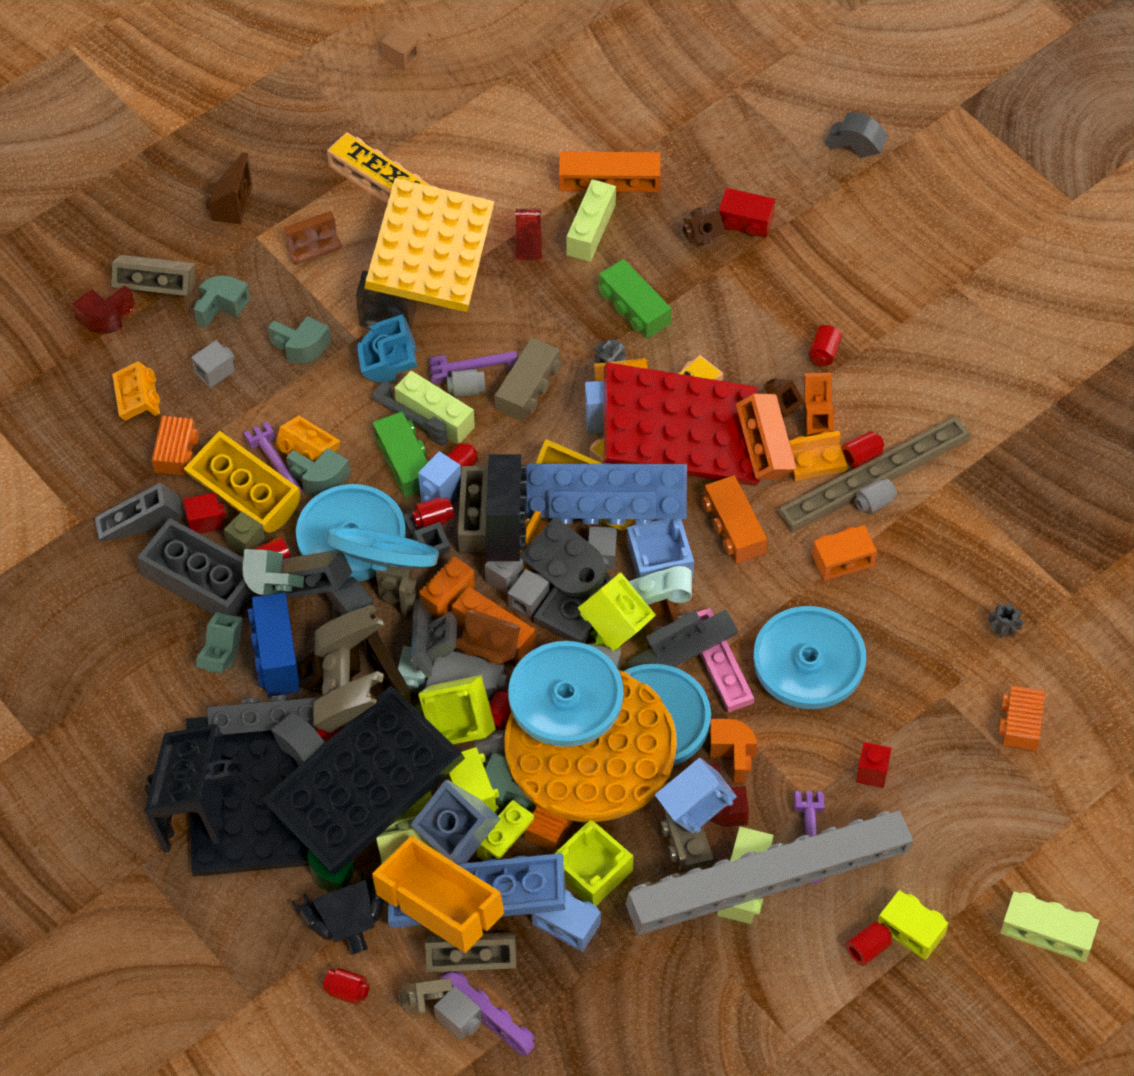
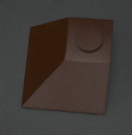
M243 152L214 185L212 195L209 194L207 196L206 209L210 210L211 220L235 224L242 223L252 189L248 153Z

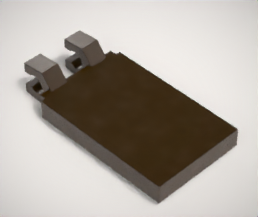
M374 614L370 616L372 620L376 618ZM375 631L358 643V645L365 652L366 658L374 672L383 673V681L381 683L383 688L386 690L390 686L394 687L411 704L410 689L382 642L379 632Z

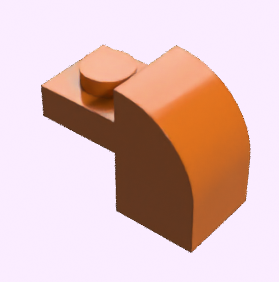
M804 373L803 413L807 435L820 434L825 431L834 432L831 373Z
M711 719L710 757H733L734 783H745L746 772H751V757H756L757 740L755 734L741 721L734 719Z

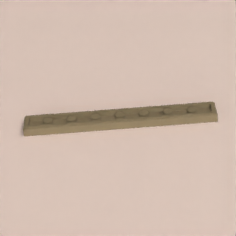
M954 416L778 508L777 514L790 532L794 533L855 501L858 490L878 479L884 480L887 478L893 481L969 441L971 434L959 419Z

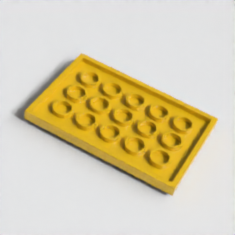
M395 178L364 289L468 312L495 201Z

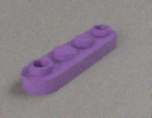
M445 972L439 978H451L452 988L454 986L481 1008V1022L517 1053L526 1057L535 1048L533 1034L523 1026L519 1028L513 1023L512 1017L506 1010L501 1007L498 1009L490 1003L489 997L482 990H474L461 972Z

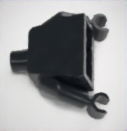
M364 872L361 873V882L312 899L311 902L307 894H303L305 902L301 905H297L292 900L295 912L301 915L312 931L324 940H332L333 943L346 939L351 955L368 950L363 932L374 928V923L380 919L383 899L376 895L373 878H365Z

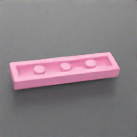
M711 608L697 612L701 621L714 616ZM726 640L700 654L728 713L754 704L752 692Z

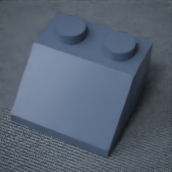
M445 780L411 823V826L440 854L454 863L460 864L466 863L499 822L500 818L482 800L451 781Z

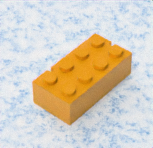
M412 835L372 873L377 896L394 907L400 905V910L464 953L483 936L482 929L488 931L504 914L500 891Z

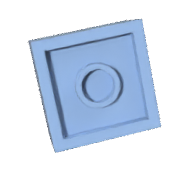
M662 519L653 521L652 525H633L627 527V547L636 578L675 566L689 568L693 578L694 559L681 519Z
M698 758L655 794L672 819L692 834L695 831L700 832L701 826L724 807L734 804L733 800L737 798L719 772L701 758Z

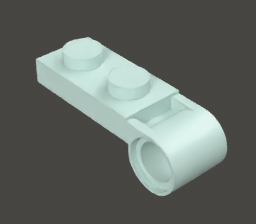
M675 566L629 581L647 605L664 599L674 603H685L692 598V572L687 567Z

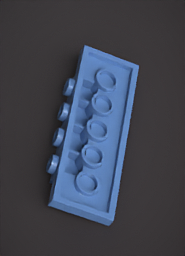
M526 464L527 518H532L537 510L541 512V518L557 517L564 524H573V519H582V524H599V519H609V524H625V519H635L636 525H652V519H687V464Z
M562 853L531 857L516 856L512 859H488L483 862L457 864L501 892L504 908L502 917L566 910L565 871ZM388 903V923L390 928L421 925L400 910V905L394 907Z

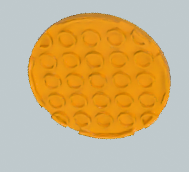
M618 670L623 682L621 712L616 722L605 734L583 745L560 747L540 742L528 735L518 725L511 712L505 730V756L509 772L522 793L541 809L555 816L580 822H589L590 820L601 822L617 819L640 809L651 801L655 794L663 788L671 774L676 757L677 740L675 725L670 712H668L661 701V697L646 683L643 684L630 677V674Z

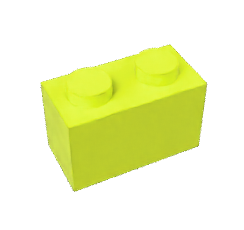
M900 890L888 903L878 919L879 924L884 923L890 929L894 940L925 961L946 935L949 923L942 914L935 910H929L915 896L905 894Z

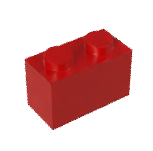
M726 187L719 207L724 228L767 238L774 217L776 199Z

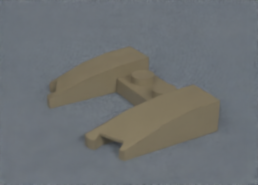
M372 605L346 613L315 630V654L323 657L324 660L322 664L323 697L314 701V727L333 733L376 704L377 700L370 698L371 694L369 691L376 683H382L383 673L377 671L350 682V649L383 626L382 619L378 617L373 620L370 616L377 610Z

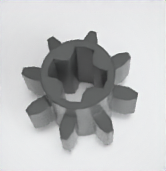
M615 339L607 340L606 342L601 341L594 349L597 352L594 355L596 363L623 361L627 355L623 344Z
M1012 603L1002 606L997 604L995 612L989 613L988 621L992 622L990 631H995L1000 638L1007 636L1014 638L1016 629L1022 630L1024 622L1020 619L1022 611L1016 610Z

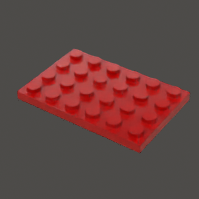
M607 362L604 366V463L687 464V476L722 480L735 475L739 484L757 486L760 479L755 478L736 403L752 394H758V387Z

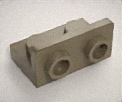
M387 567L386 571L376 569L379 599L391 604L400 603L402 617L408 618L410 609H414V601L417 600V593H414L416 580L412 579L411 568Z
M664 810V820L660 821V827L663 837H669L671 846H668L669 856L672 863L677 862L679 871L683 872L713 864L714 858L703 826L700 827V832L695 831L692 834L676 823L669 813Z
M451 978L401 984L402 991H399V1003L401 1008L405 1009L406 1014L425 1013L424 1000L443 998V991L452 990Z

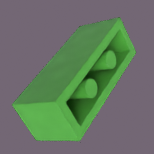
M624 259L599 274L598 290L604 299H609L618 314L624 315L630 321L632 328L636 332H640L646 339L671 324L672 308Z
M403 412L373 422L374 438L404 498L420 493L418 473L429 461L425 457L426 450L421 440L417 441L415 437L416 430L411 420L407 421Z

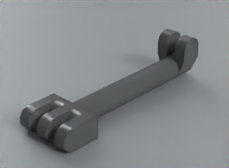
M382 382L373 394V400L395 413L403 412L407 420H411L414 424L426 430L429 439L441 446L448 443L446 425L443 421L434 416L428 420L392 399L393 394L389 382Z

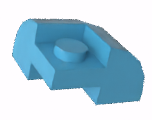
M403 314L370 326L371 330L364 336L362 342L358 343L361 373L368 380L374 382L396 381V374L418 367L415 356L417 351L415 341Z

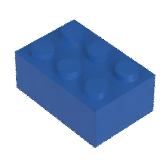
M286 593L252 597L253 608L248 609L260 687L266 688L267 697L301 692Z

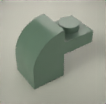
M215 276L204 281L199 286L201 298L197 300L194 306L197 325L206 328L219 310L237 318L250 301L248 284L230 276Z
M309 316L304 319L297 330L291 329L277 321H273L268 327L270 342L276 348L284 349L287 361L292 363H307L317 359L331 343L329 326Z
M329 448L315 462L294 450L286 457L290 474L296 480H302L303 492L312 496H316L329 488L343 485L351 476L349 460Z
M244 549L243 577L247 586L257 594L271 595L277 594L279 591L292 592V587L303 588L304 576L281 573L283 553L269 550Z
M218 612L214 614L207 624L206 645L196 658L197 668L206 669L212 673H223L226 668L231 669L233 667L240 646L243 618Z
M492 753L485 771L492 789H498L499 797L495 798V803L499 805L500 812L512 800L526 810L534 812L537 805L530 801L514 782L508 769L506 757Z

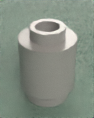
M477 369L451 371V377H447L448 393L453 392L454 397L475 396L479 395V392H485L484 372L477 371Z
M878 479L856 492L857 498H855V503L861 512L871 515L891 504L893 499L897 497V492L889 479Z

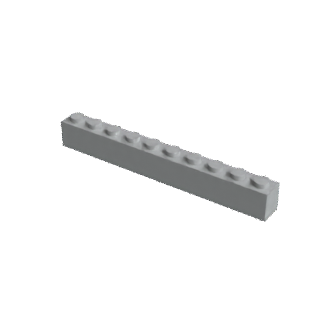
M900 810L892 813L884 811L875 815L873 819L866 821L857 819L840 829L831 827L822 831L820 835L813 837L804 835L797 838L793 843L787 845L778 843L770 846L767 851L760 853L751 851L734 861H729L728 859L721 860L711 868L704 870L702 868H695L681 877L668 876L661 879L658 884L636 886L629 892L625 904L637 935H642L906 854L913 843V839Z

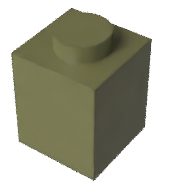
M243 511L224 529L227 547L244 557V549H253L266 543L263 525Z

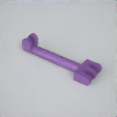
M513 351L451 363L447 362L446 355L431 357L428 360L431 383H447V377H449L451 371L477 369L508 363L509 370L511 371L518 360V353Z
M265 422L262 424L265 431L263 433L258 426L252 428L255 434L254 437H252L248 430L243 432L250 448L253 449L260 446L276 472L299 487L300 493H302L301 487L292 477L270 443L271 440L275 439V434L269 423Z
M794 791V812H804L805 835H810V837L816 836L815 813H822L825 808L824 794L817 791L815 796L816 802H813L812 791H805L804 801H802L801 791ZM825 878L811 882V884L820 883L821 881L825 880Z

